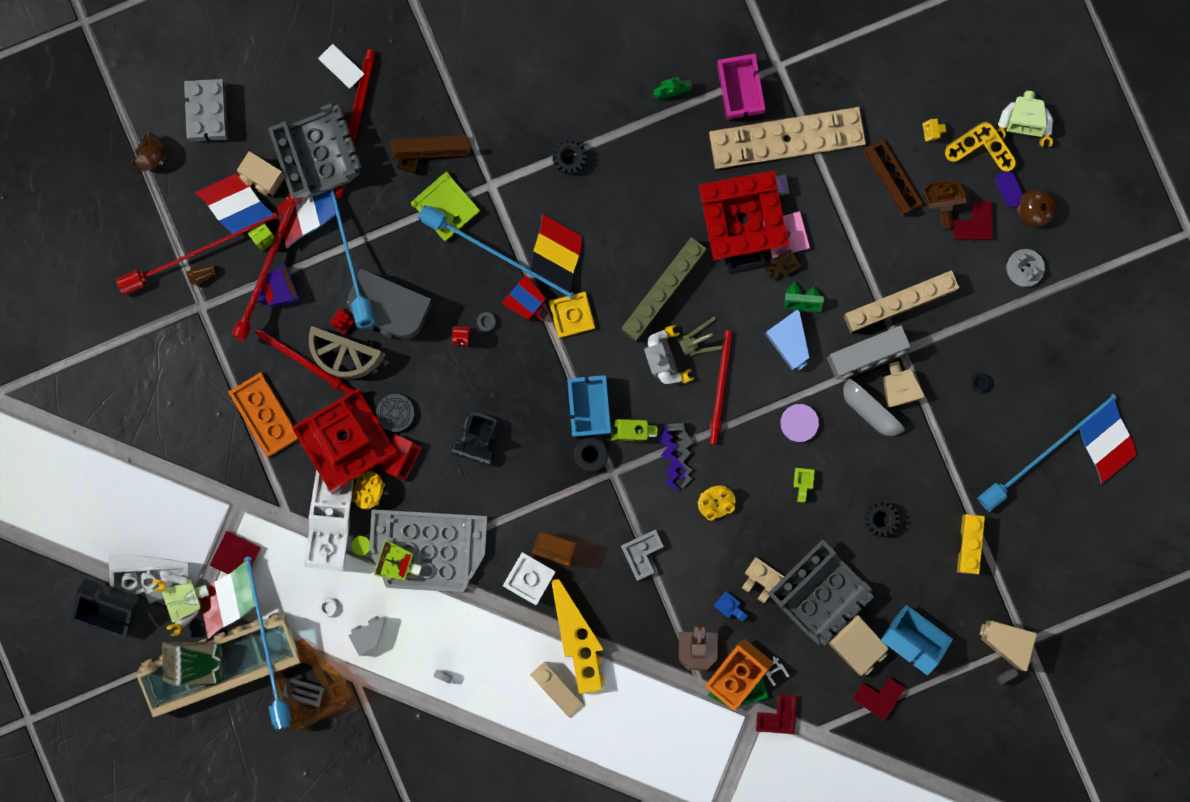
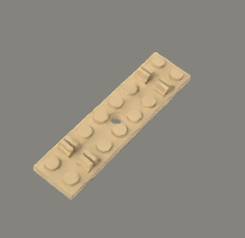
M859 107L709 132L715 170L865 145ZM788 135L791 138V140L789 142H785L783 140V137Z

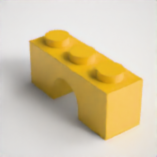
M962 515V545L958 555V573L979 574L985 516Z

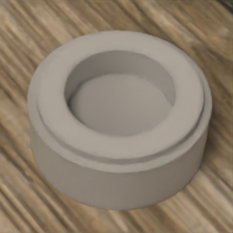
M439 670L434 672L433 677L451 684L453 676Z

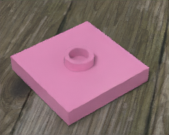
M800 212L783 216L789 247L770 249L772 258H776L789 249L793 253L810 249Z

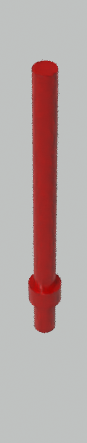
M258 328L255 332V335L329 382L330 386L334 389H339L346 394L354 391V389L344 384L342 379L327 373L262 329Z
M725 330L713 421L710 422V444L717 445L719 430L722 427L720 420L733 331Z

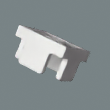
M521 553L503 586L537 605L555 571L528 555Z

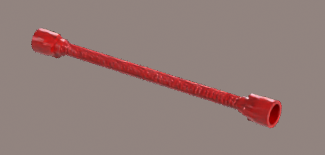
M288 192L286 197L288 199L287 209L264 262V267H262L257 285H255L252 292L253 294L245 310L246 312L241 317V320L236 322L232 332V336L239 340L246 341L251 329L249 325L250 318L260 296L259 293L262 291L263 284L270 271L271 264L293 210L302 201V198L292 199L290 192Z

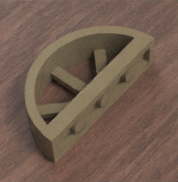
M311 326L309 333L311 354L323 370L342 379L364 377L374 371L385 357V353L380 350ZM319 338L332 342L319 349ZM341 346L333 369H331L321 355ZM348 348L357 370L340 372L339 369ZM357 352L368 355L372 359L362 366Z

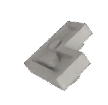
M656 530L621 545L637 581L655 573L647 555L664 547Z

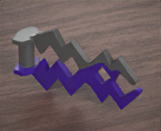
M684 422L665 423V430L658 440L667 446L661 456L672 462V465L665 471V473L671 475L665 483L679 491V488L672 482L679 475L675 470L678 467L684 470L679 476L685 479L681 488H684L692 479L688 475L692 469L684 464V460L691 453L686 448L693 442L685 431ZM682 430V433L677 437L685 442L677 450L682 452L683 455L676 458L670 453L677 445L669 441L673 436L668 434V431Z

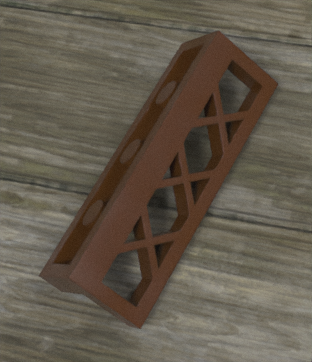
M467 135L391 139L393 160L468 156L471 149Z
M884 140L864 149V154L902 216L922 205V202ZM879 146H882L885 150L884 159L879 158L875 151ZM885 162L894 165V175L888 173L885 168ZM895 179L903 180L905 183L904 191L898 189ZM905 195L912 196L916 204L909 207L904 199Z

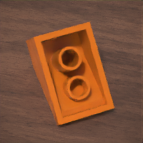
M744 638L705 687L735 711L772 667L774 662Z

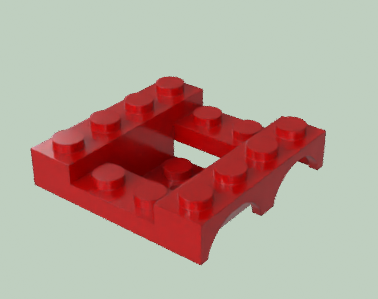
M775 170L699 184L713 261L732 256L755 254L774 248L789 247ZM739 214H746L748 222L745 224L739 223L737 220Z
M358 388L292 426L295 435L331 494L348 485V482L381 463L383 465L398 456L396 449L386 436L379 421L370 410ZM342 431L348 433L347 439L343 441L337 438L338 434ZM367 444L370 445L365 449L361 450L360 452L349 457L348 459L344 460L343 462L339 463L338 465L336 464L338 461L349 456L350 454L366 446Z

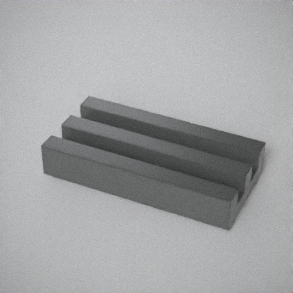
M288 678L282 697L319 708L325 688ZM290 684L315 690L320 693L319 695L304 690L290 687ZM288 691H291V692H294V693H297V694H301V695H304V696H308V697H311V698H315V699H318V700H317V701H313V700L306 699V698H303V697H300V696H296V695H293V694H289V693H287V692H288Z

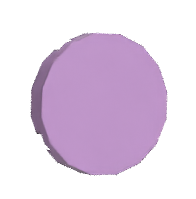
M795 404L788 407L782 414L780 425L783 434L789 440L805 442L816 434L819 422L816 412L811 407L804 404Z

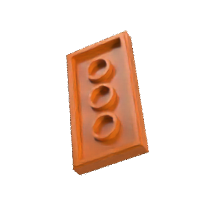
M261 372L228 391L267 458L298 440L292 429L293 424Z

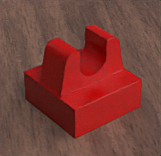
M340 308L330 321V324L346 335L354 324L355 319Z

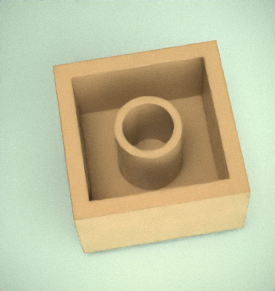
M250 151L236 170L240 174L239 178L241 181L249 186L254 184L255 188L258 189L257 191L265 196L268 194L274 196L285 179L280 170Z

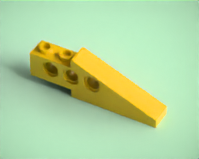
M551 580L564 656L573 657L579 694L602 690L601 686L605 685L604 676L599 674L598 667L602 666L600 655H596L595 651H601L603 648L560 580ZM581 628L586 629L588 632V636L584 640L577 637V631ZM584 647L591 650V656L587 659L582 658L580 655V651ZM586 667L594 669L595 674L593 677L587 678L584 676L583 671Z

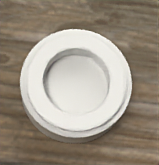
M324 598L318 604V611L324 617H332L337 612V603L331 598Z

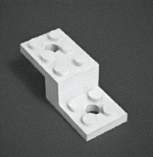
M316 470L309 513V535L304 567L343 571L350 527V506L354 479L348 482V485L331 494ZM323 548H329L331 549V552L325 554L322 553L321 550Z

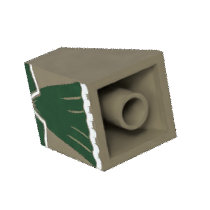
M162 642V681L174 686L220 683V678L222 677V668L220 666L222 648L220 644L215 642Z

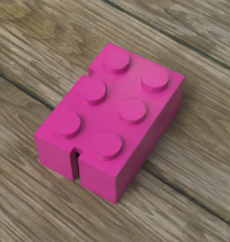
M756 54L718 60L717 70L726 120L741 118L744 116V113L747 116L764 114L765 105L760 77L757 74Z

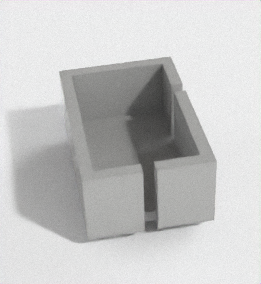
M223 79L184 81L185 99L187 100L185 102L187 139L190 142L207 141L205 134H208L210 140H228L226 90Z

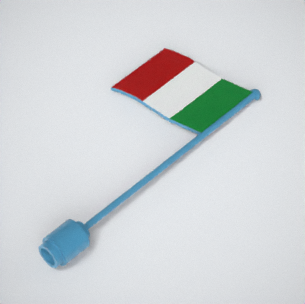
M245 557V562L232 573L207 587L209 596L200 598L207 635L210 640L219 630L241 619L256 607L275 701L269 707L272 725L275 726V730L291 727L290 722H292L289 705L284 703L283 700H279L250 564L252 559Z

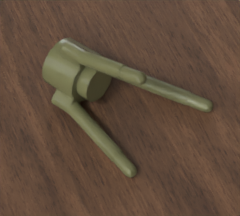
M712 317L688 335L683 336V340L679 341L685 355L690 354V356L699 353L723 349V346H715L695 350L698 348L697 343L712 337L713 333L698 339H694L693 336L715 321L716 317Z

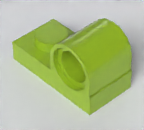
M265 224L259 225L248 232L262 252L272 245L275 238Z

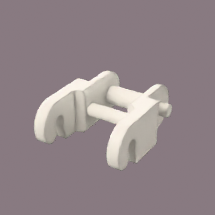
M774 656L772 662H774V664L776 663L778 667L773 669L772 671L768 670V672L766 673V676L771 681L773 686L775 685V683L772 680L771 675L777 670L782 669L786 677H789V674L785 670L782 663L779 664L777 662L779 661V659H775Z

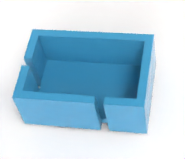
M606 375L588 377L589 382L586 383L585 377L567 379L570 415L575 417V419H571L572 438L611 434Z
M905 605L895 616L880 641L907 661H914V666L928 675L938 665L953 639Z

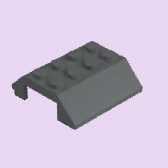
M330 103L322 106L321 110L323 112L291 125L285 121L268 128L292 199L319 195L351 182L360 174L359 169L362 166L358 155H354L357 151L352 137L348 138L350 131L346 120H342L345 116L340 104Z
M823 539L767 593L817 645L822 643L824 646L834 638L831 634L833 631L838 634L848 624L845 620L847 617L852 620L862 610L859 607L860 604L865 607L874 598L871 594L873 592L872 589L836 555V552Z

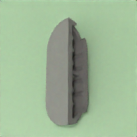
M850 378L846 380L843 388L845 401L875 430L886 436L899 435L905 430L902 424L860 385Z

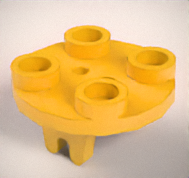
M367 471L357 477L351 500L358 507L370 509L375 505H379L383 487L385 486L380 475L373 471Z
M718 485L711 487L701 493L698 500V509L707 520L722 517L734 511L735 495L726 486Z

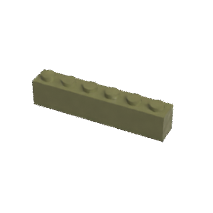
M691 237L622 326L621 331L636 342L705 253L706 248Z

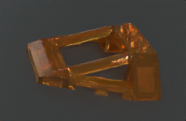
M304 639L295 642L300 656V663L307 659L309 660L321 686L325 688L324 692L326 694L323 695L319 708L308 704L301 707L298 701L288 699L291 704L289 710L292 722H290L291 727L282 729L283 732L307 728L339 711L352 697L345 679ZM290 646L270 655V658L272 659L290 652ZM298 664L274 672L279 700H283L280 684L284 690L287 682L283 672ZM320 665L323 667V669L328 673V675L332 678V680L335 683L331 685L329 684Z

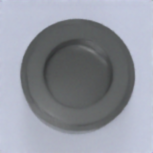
M483 312L477 318V325L480 330L488 332L494 329L496 319L493 314Z

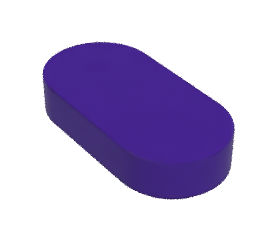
M1001 171L995 179L998 190L1007 206L1017 207L1023 193L1014 174L1010 171Z

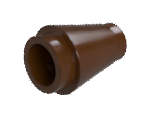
M211 264L190 268L189 271H186L191 286L195 284L198 286L215 276L216 272Z

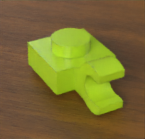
M795 468L793 488H799L797 502H806L807 489H813L815 470Z

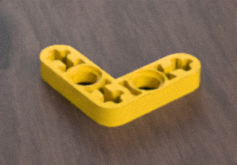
M989 122L980 123L950 143L945 149V155L948 160L958 161L984 144L1003 171H1010L1015 167L1013 155ZM982 127H990V134H982L980 136L982 140L978 141L977 136L974 134V132L977 131V134H980L982 132ZM967 137H973L975 144L967 147L964 144V140ZM995 141L1000 142L1002 145L1001 149L997 152L991 150V144ZM961 142L962 147L966 151L962 152V149L957 151L956 157L953 155L949 156L948 154L951 153L950 149L956 150L960 147L957 143ZM1005 150L1007 151V153H1004L1006 159H1012L1010 161V166L1008 167L1007 165H1001L1003 164V159L1001 158V156H999L998 159L996 158V156L1001 155Z

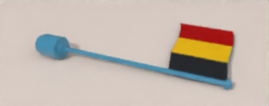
M424 205L418 218L425 225L436 231L439 228L443 229L445 226L569 296V299L573 298L574 293L571 292L573 273L581 251L582 242L579 234L541 214L540 232L533 250L531 270L447 224L446 214L431 205Z

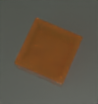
M539 531L532 554L569 567L576 544Z

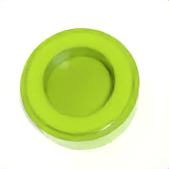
M358 536L352 541L351 548L355 554L362 556L370 551V541L368 538Z

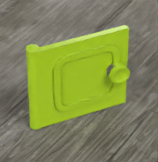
M448 172L440 176L411 202V205L419 212H421L424 205H431L446 214L445 218L448 219L446 223L458 230L480 212L454 182ZM445 226L443 229L439 228L436 231L444 241H447L455 234L454 231Z

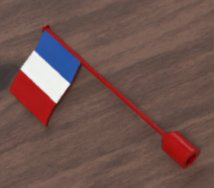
M237 174L197 191L195 194L207 203L218 221L232 234L146 274L136 269L116 278L118 287L124 296L145 287L146 277L276 218L277 220L279 218L278 213H272L264 206L250 186L241 181Z

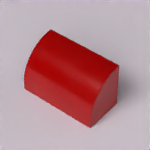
M395 434L391 444L396 449L398 456L380 465L379 469L406 482L422 447Z

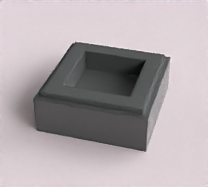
M1011 668L998 675L996 680L999 684H1003L1018 676L1016 669Z

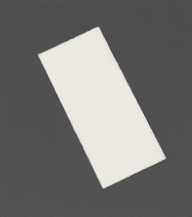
M333 44L318 58L348 88H351L364 75Z

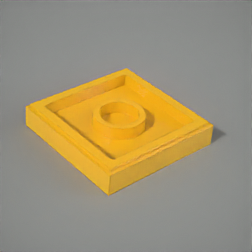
M586 292L574 294L571 299L568 298L569 296L549 301L558 338L595 329Z

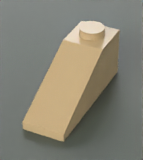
M545 662L530 674L568 717L583 705Z

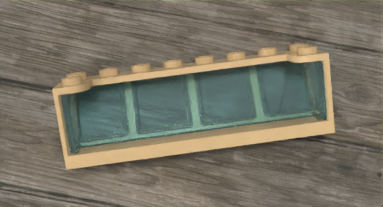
M275 612L269 615L268 619L263 620L273 673L300 663V656L285 612L282 614ZM256 619L250 622L251 625L243 627V625L232 629L233 632L225 634V632L219 633L212 640L207 641V639L198 641L220 644L222 648V657L220 658L222 677L220 678V683L174 686L162 681V655L159 656L160 659L152 661V659L142 662V666H139L136 675L152 716H159L269 675L259 620Z

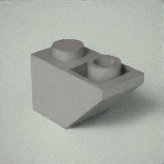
M376 616L368 620L369 625L363 628L359 625L351 630L352 634L348 636L359 656L378 647L385 624L384 617L379 619Z

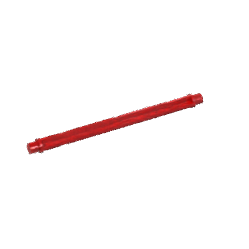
M369 49L364 57L362 68L364 75L359 81L349 124L350 135L348 138L352 137L354 145L375 62L376 51ZM346 184L334 188L336 198L342 199Z

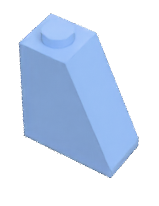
M796 310L765 333L792 371L795 368L798 371L808 364L806 360L809 359L800 312Z

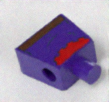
M286 265L267 275L256 303L266 300L270 307L300 301Z

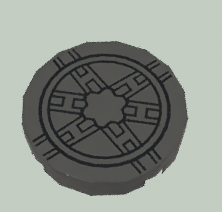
M390 394L379 402L376 409L377 420L385 430L401 432L412 424L415 416L414 407L405 396Z

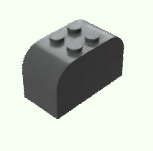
M360 269L356 277L360 295L370 300L375 319L373 325L365 328L372 331L376 328L380 330L381 335L392 339V336L400 339L415 337L425 323L433 304L432 300ZM354 284L348 295V306L352 314L351 303L357 298Z

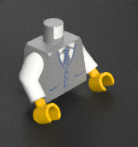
M677 325L666 327L665 330L651 335L648 338V346L644 349L653 376L660 379L664 384L688 383L694 379L688 376V373L692 372L691 369L680 374L678 373L667 338L680 334L673 331V328Z

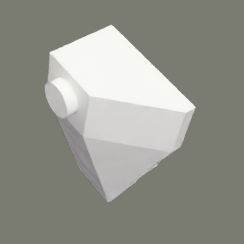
M130 554L108 555L110 587L135 596L145 592L143 587L146 588L147 593L153 592V587L156 584L151 582L155 579H163L173 574L188 578V562Z

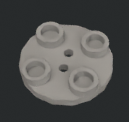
M1020 249L1014 252L1008 259L1006 270L1012 282L1020 287H1028L1040 281L1043 277L1045 266L1043 259L1037 252L1030 249Z

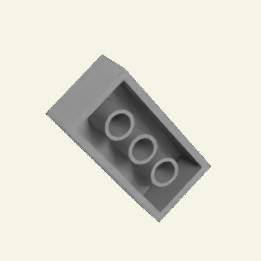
M898 326L834 352L827 357L835 379L840 377L841 380L851 377L856 370L861 373L870 369L873 363H876V366L887 362L890 356H893L895 359L905 355L910 345L902 326Z

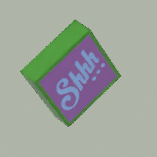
M786 175L776 176L779 196L789 194Z

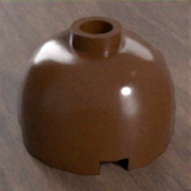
M148 131L147 135L145 134L135 151L137 158H132L131 165L143 171L153 170L157 165L161 166L166 159L162 140Z
M1041 189L1025 192L1020 197L1019 205H1017L1019 218L1026 225L1033 227L1047 225L1053 220L1057 211L1054 197L1049 192Z

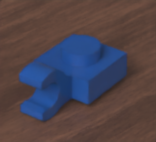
M726 591L714 605L727 618L732 614L742 622L747 618V615L737 608L740 602Z

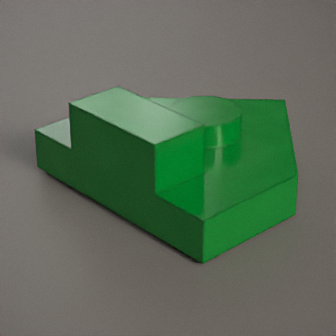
M679 77L661 81V87L654 89L653 95L658 100L691 91V80H680Z

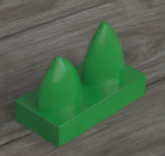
M793 282L785 293L783 309L822 312L824 296H821L815 287L810 288L806 295H802L799 285Z

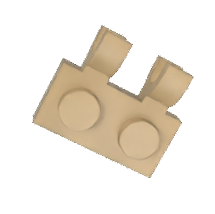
M755 557L744 573L749 578L742 586V589L749 592L755 582L759 583L765 588L758 597V600L764 603L769 597L767 593L784 576Z

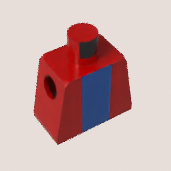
M526 275L502 302L504 307L527 320L536 315L540 320L544 321L550 313L542 306L546 298Z

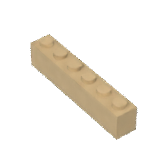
M951 270L850 311L844 315V319L850 333H853L959 289V286Z

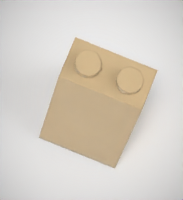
M858 615L849 620L848 624L838 634H835L834 638L828 643L859 676L862 674L866 676L874 668L872 665L877 660L880 662L887 656L886 651L888 647L880 641L877 635Z
M986 621L985 624H982L980 629L981 640L1017 670L1027 671L1037 633L994 621Z

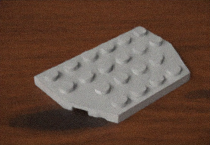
M372 510L369 548L376 564L378 563L384 541L387 540L414 554L412 562L422 565L419 576L408 573L406 580L382 577L386 588L464 592L485 556L487 516Z

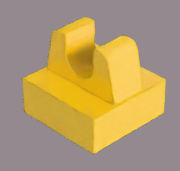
M930 119L923 123L925 142L934 141L940 138L942 132H947L946 125L938 124V119Z

